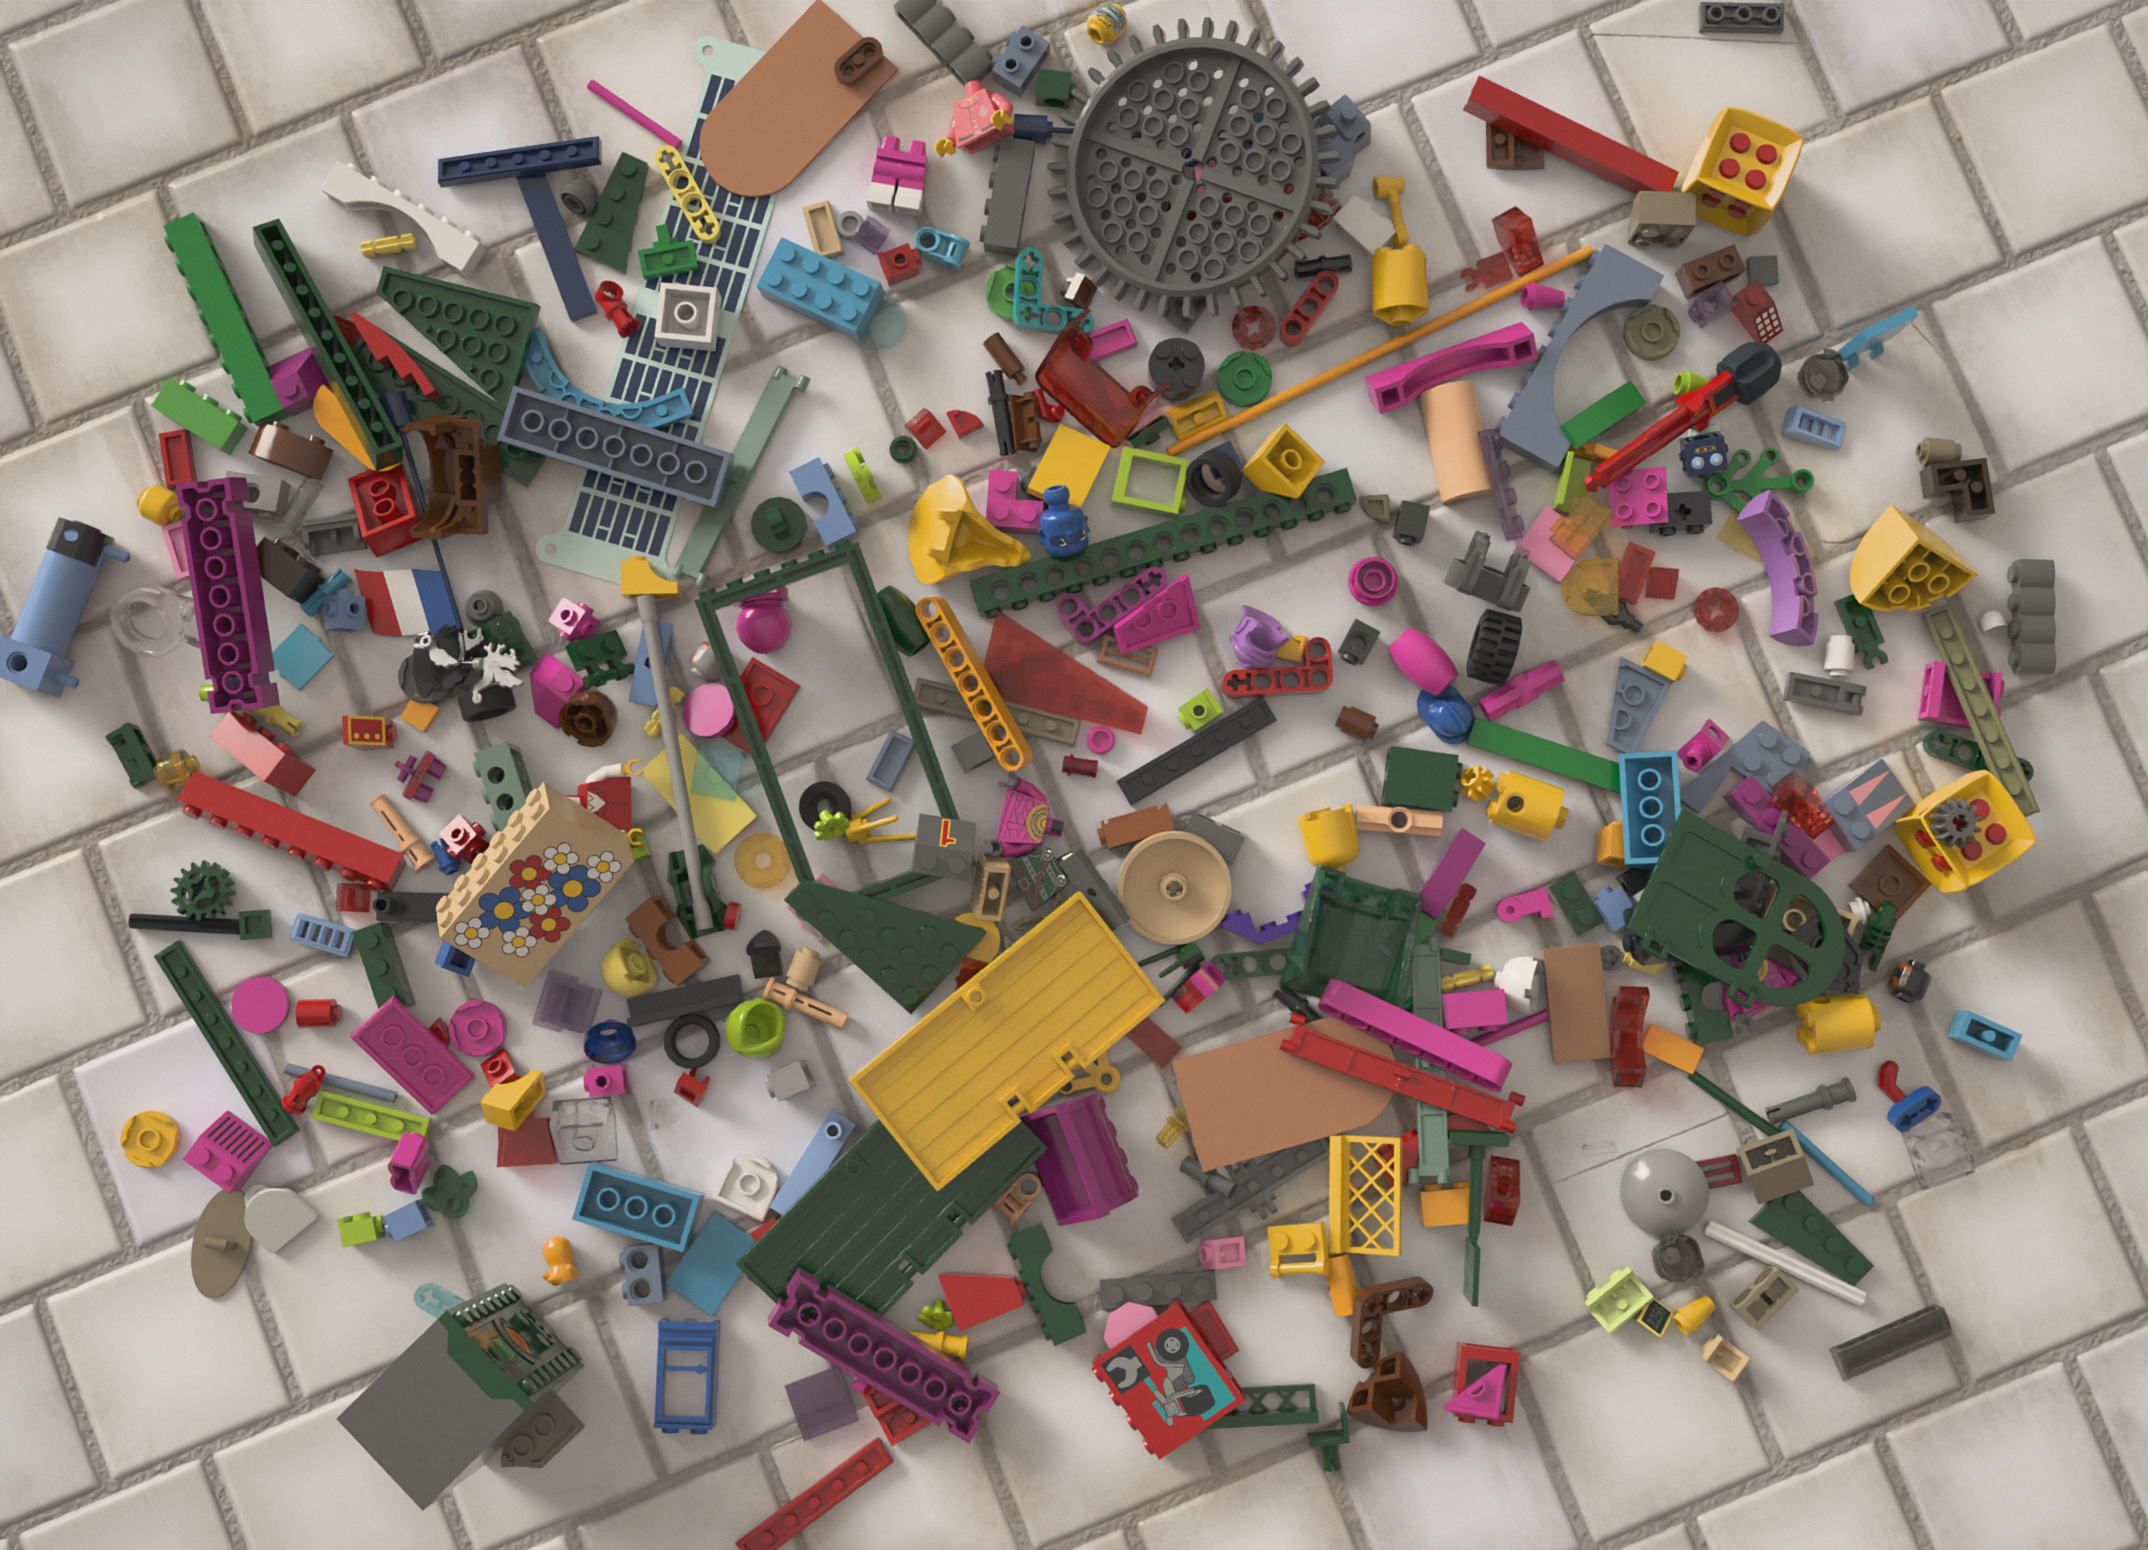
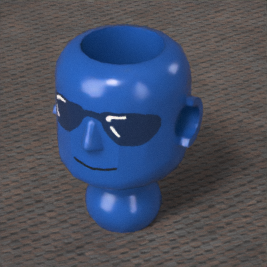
M1054 485L1046 488L1043 497L1044 501L1049 505V509L1041 514V528L1037 530L1041 545H1045L1046 551L1054 557H1066L1084 551L1089 543L1088 533L1090 529L1087 524L1088 517L1084 516L1080 507L1069 504L1070 491L1066 485Z

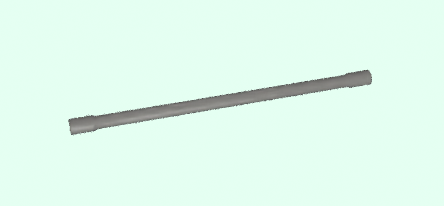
M646 594L638 596L637 603L641 623L644 628L689 876L694 918L697 931L714 928L702 878V867L658 631V617L654 595Z

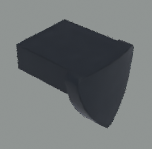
M767 930L757 933L746 948L747 955L751 958L755 979L783 975L780 942L774 934Z

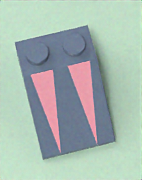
M1881 758L1820 800L1822 806L1819 809L1815 804L1813 805L1845 853L1859 849L1878 836L1915 806V803ZM1824 808L1827 813L1822 816L1820 810Z

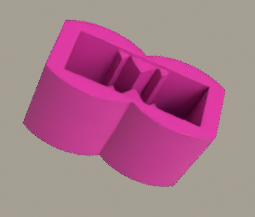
M404 1132L388 1164V1170L392 1175L390 1184L395 1190L415 1195L431 1163L427 1153L429 1144L421 1134Z

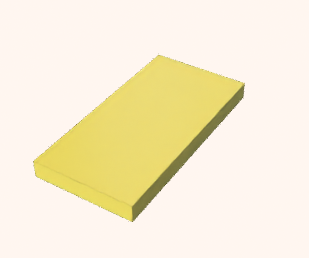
M681 733L678 736L695 833L717 855L758 816ZM664 749L641 771H644L642 775L677 812L666 749Z

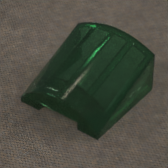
M1321 865L1317 866L1279 984L1293 991L1320 999L1329 980L1336 979L1398 1008L1405 1006L1423 895L1400 888L1388 889L1347 877L1345 872Z

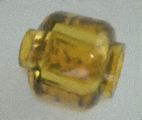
M181 749L160 756L157 760V765L153 768L154 775L160 786H165L169 790H176L186 786L194 771H200V764L195 755L190 756L188 752Z

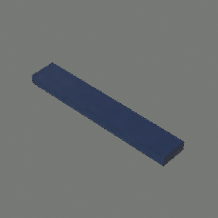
M599 136L441 158L438 159V184L443 188L602 165V141Z
M546 174L516 177L570 321L575 322L598 313Z

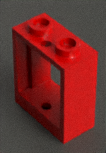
M1457 1342L1452 1398L1465 1390L1468 1358L1508 1363L1504 1411L1500 1412L1499 1420L1451 1412L1455 1417H1458V1421L1475 1423L1476 1419L1487 1420V1425L1504 1427L1505 1422L1513 1423L1519 1351L1515 1348Z

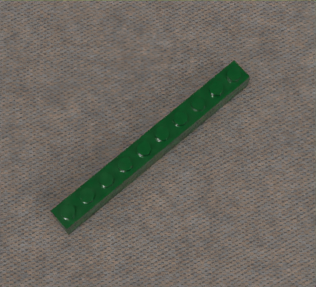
M280 219L254 226V246L376 471L403 462V444Z

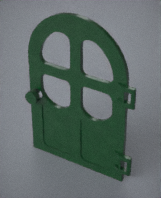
M1685 809L1681 810L1626 927L1627 930L1644 938L1640 949L1662 961L1665 960L1669 952L1728 985L1729 990L1726 997L1748 1009L1752 1007L1754 1000L1770 1006L1788 1007L1803 1004L1818 997L1836 978L1843 961L1845 949L1844 929L1839 913L1831 899L1819 886L1772 859L1766 851L1754 849ZM1749 859L1752 860V864L1759 870H1756L1751 867ZM1748 872H1759L1772 879L1777 885V893L1764 919L1744 910L1735 901L1734 886L1737 880ZM1794 895H1800L1805 898L1819 916L1824 930V939L1818 948L1808 946L1781 929L1782 919ZM1724 920H1731L1750 930L1755 935V942L1741 969L1733 968L1724 963L1714 951L1713 932L1715 927ZM1650 942L1661 948L1660 953L1649 947ZM1771 945H1776L1806 962L1808 975L1804 982L1790 988H1773L1760 982L1758 973ZM1736 991L1747 996L1746 1001L1736 996Z

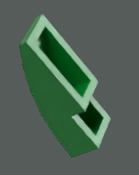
M1630 380L1568 420L1560 428L1577 450L1634 414L1647 402Z

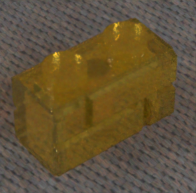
M1589 492L1583 498L1577 495L1567 507L1571 511L1565 519L1560 516L1550 528L1553 534L1550 536L1549 541L1572 560H1576L1615 514L1614 511Z

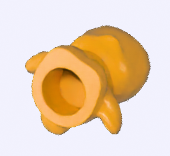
M562 1236L547 1240L543 1245L542 1253L551 1271L544 1273L543 1279L553 1286H557L580 1276V1272L572 1264L575 1257L569 1240Z

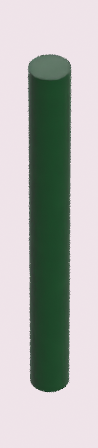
M1694 1070L1693 1075L1689 1074L1688 1080L1770 1137L1782 1132Z

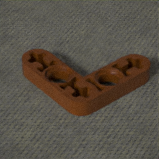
M1411 1277L1364 1287L1357 1292L1353 1304L1350 1357L1361 1368L1368 1369L1377 1363L1379 1359L1384 1314L1421 1307L1430 1302L1434 1291L1433 1287L1424 1278ZM1395 1291H1399L1397 1299L1393 1302H1389V1297L1391 1296V1294ZM1372 1322L1371 1329L1366 1333H1362L1364 1325Z

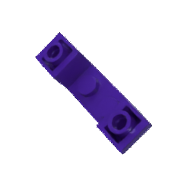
M1318 879L1305 884L1306 890L1300 892L1308 914L1303 915L1302 910L1286 916L1288 921L1277 926L1276 921H1272L1259 926L1261 932L1257 933L1249 912L1242 914L1241 909L1226 914V921L1221 922V926L1229 932L1260 945L1313 925L1331 888L1330 883L1322 884L1321 880Z

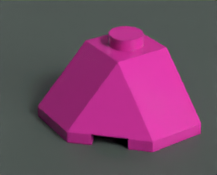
M548 652L544 654L530 673L534 712L559 730L561 727L559 724V712L564 703L576 692L589 690L591 686L585 687L581 676Z

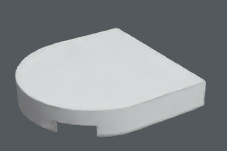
M755 1154L739 1156L725 1167L711 1199L764 1222L770 1210L769 1206L778 1191L779 1178L777 1171L772 1163L762 1156Z
M265 1188L258 1191L248 1201L244 1214L247 1231L271 1255L317 1219V1214L295 1192L287 1188Z

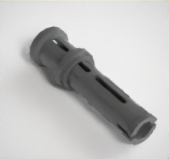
M1844 1077L1841 1079V1082L1826 1087L1824 1085L1818 1086L1816 1092L1766 1107L1765 1112L1770 1124L1775 1125L1776 1123L1821 1108L1832 1110L1834 1105L1846 1101L1855 1102L1856 1094L1850 1080Z

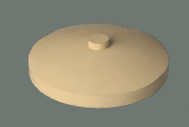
M1167 831L1144 839L1129 852L1119 871L1117 894L1119 902L1124 906L1125 911L1131 918L1128 921L1129 924L1138 933L1158 943L1180 945L1206 936L1221 922L1230 904L1232 882L1225 860L1211 843L1192 833Z

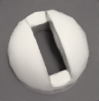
M1988 611L1981 618V627L1984 634L1994 633L2006 627L2004 617L1997 611Z

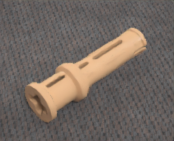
M386 794L378 795L369 803L400 844V853L408 857L414 866L413 870L415 873L418 874L425 871L436 862V856L428 852L422 843L423 839L421 836L413 834L401 815L388 800Z
M774 977L770 978L762 995L763 999L782 1005L786 1011L795 1009L835 1026L840 1030L843 1029L849 1013L799 993L800 990L798 988H790L776 982Z

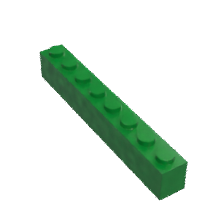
M192 212L164 225L163 227L167 234L164 240L170 251L176 253L178 261L175 264L181 275L187 277L190 284L186 286L188 293L194 301L198 302L201 308L198 310L199 317L204 325L209 326L212 332L209 335L210 341L216 350H220L223 356L220 359L221 365L228 375L231 374L234 380L231 386L237 398H242L245 408L242 410L250 424L254 423L259 427L261 423L272 425L273 421L279 422L292 416L282 408L273 389L270 378V365L204 221Z

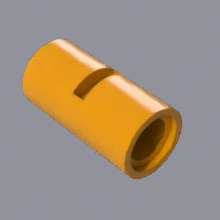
M1343 1252L1330 1255V1273L1328 1276H1325L1327 1285L1330 1286L1329 1294L1335 1316L1353 1314L1354 1298L1358 1292V1287L1349 1254Z

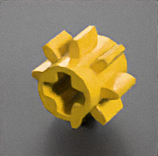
M1479 765L1466 769L1459 780V783L1464 786L1460 792L1467 799L1472 798L1475 802L1479 799L1488 798L1495 787V784L1491 781L1494 774L1487 768L1483 769Z

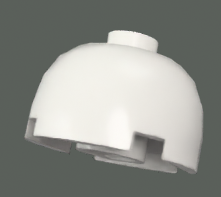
M1531 956L1516 957L1505 964L1502 972H1497L1495 988L1504 989L1505 1003L1511 1010L1530 1015L1533 1014L1532 1011L1536 1010L1542 985L1539 982V975H1537V973L1543 974L1541 958Z

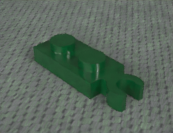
M1854 594L1835 601L1834 604L1847 635L1853 637L1852 643L1855 644V654L1862 651L1865 654L1863 659L1865 668L1867 670L1875 668L1872 663L1873 656L1879 658L1881 665L1888 663L1887 654L1879 650L1878 645L1885 643L1871 608L1861 605Z

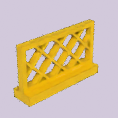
M1350 1134L1330 1136L1329 1253L1402 1255V1138L1356 1136ZM1352 1142H1361L1370 1151L1360 1162L1352 1154ZM1370 1143H1378L1374 1148L1370 1145ZM1383 1144H1394V1157L1387 1163L1377 1150ZM1372 1155L1383 1166L1374 1177L1363 1166ZM1358 1169L1369 1180L1360 1191L1352 1183V1175ZM1386 1170L1394 1178V1186L1388 1192L1376 1181ZM1372 1184L1383 1195L1374 1206L1363 1195ZM1358 1198L1369 1209L1360 1220L1352 1212V1204ZM1385 1200L1394 1207V1216L1388 1221L1376 1210ZM1371 1214L1383 1225L1374 1235L1362 1224ZM1392 1222H1394V1229L1390 1226ZM1359 1227L1369 1240L1363 1246H1351L1352 1232ZM1385 1229L1394 1237V1249L1384 1248L1376 1239ZM1371 1243H1373V1244L1375 1245V1247H1368V1246H1369Z

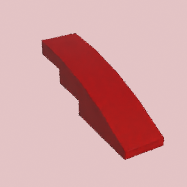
M354 311L349 314L376 360L383 367L386 368L393 364L401 379L408 385L417 381L425 396L432 403L442 397L427 374L394 340Z

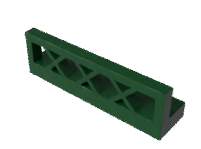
M1315 1384L1242 1387L1244 1392L1255 1401L1250 1408L1244 1411L1234 1408V1411L1228 1412L1205 1429L1319 1423ZM1297 1391H1309L1310 1407L1297 1408L1290 1399ZM1275 1392L1283 1401L1276 1409H1268L1261 1401L1268 1393ZM1281 1392L1290 1393L1287 1395V1397H1285ZM1256 1393H1262L1258 1398H1256L1253 1395ZM1288 1403L1292 1408L1283 1407ZM1257 1405H1259L1262 1408V1410L1254 1409Z

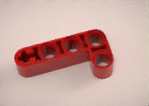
M1323 637L1310 639L1303 651L1304 666L1229 671L1222 680V692L1225 696L1232 699L1323 693L1333 681L1330 644ZM1312 645L1321 646L1324 649V656L1321 658L1313 657L1310 654V647ZM1322 673L1326 677V684L1323 686L1315 685L1312 682V674ZM1288 674L1296 676L1298 686L1294 688L1287 687L1284 684L1283 677ZM1259 676L1267 677L1270 681V687L1264 690L1259 689L1255 684V679ZM1247 677H1250V691L1246 690L1247 685H1240L1237 691H1233L1232 686H1227L1232 678H1236L1237 683H1246Z

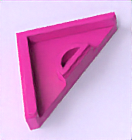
M1499 1364L1444 1404L1443 1409L1450 1412L1499 1420L1507 1365Z

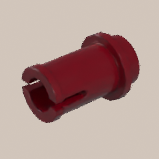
M1070 754V756H1064L1062 772L1067 773V776L1076 774L1096 778L1098 760L1073 757V754Z

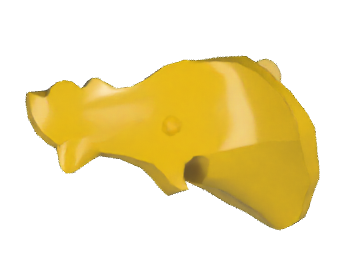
M947 475L929 486L914 506L908 526V548L917 580L921 583L933 585L947 580L958 573L975 570L983 566L1015 567L1030 560L1031 554L1027 547L1013 537L997 530L978 512L963 481L957 476Z

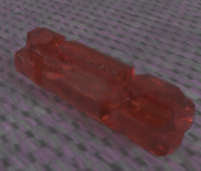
M1467 883L1462 884L1458 892L1460 894L1459 897H1455L1446 915L1447 920L1443 921L1440 927L1442 934L1448 937L1455 935L1458 930L1457 924H1461L1471 904L1469 901L1473 900L1477 892L1475 887Z

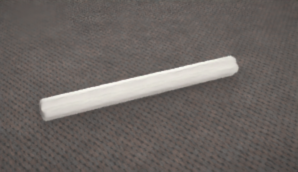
M1708 1221L1704 1227L1703 1233L1706 1236L1777 1267L1846 1301L1862 1306L1866 1300L1867 1293L1714 1221Z

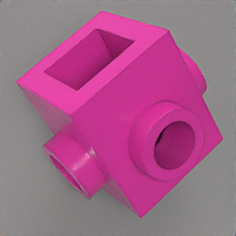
M564 597L548 620L561 629L558 634L569 642H573L575 639L580 640L591 637L601 621L592 616L594 612L592 608L581 601L578 605H575Z

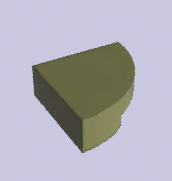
M1388 494L1359 497L1360 505L1368 517L1380 523H1390Z

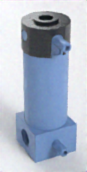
M58 517L47 543V550L10 638L0 635V678L57 698L61 697L65 686L72 689L78 687L79 679L70 676L75 662L66 659V653L100 570H103L107 558L110 557L127 563L131 557L129 552L112 546L115 538L101 533L102 530L85 523Z

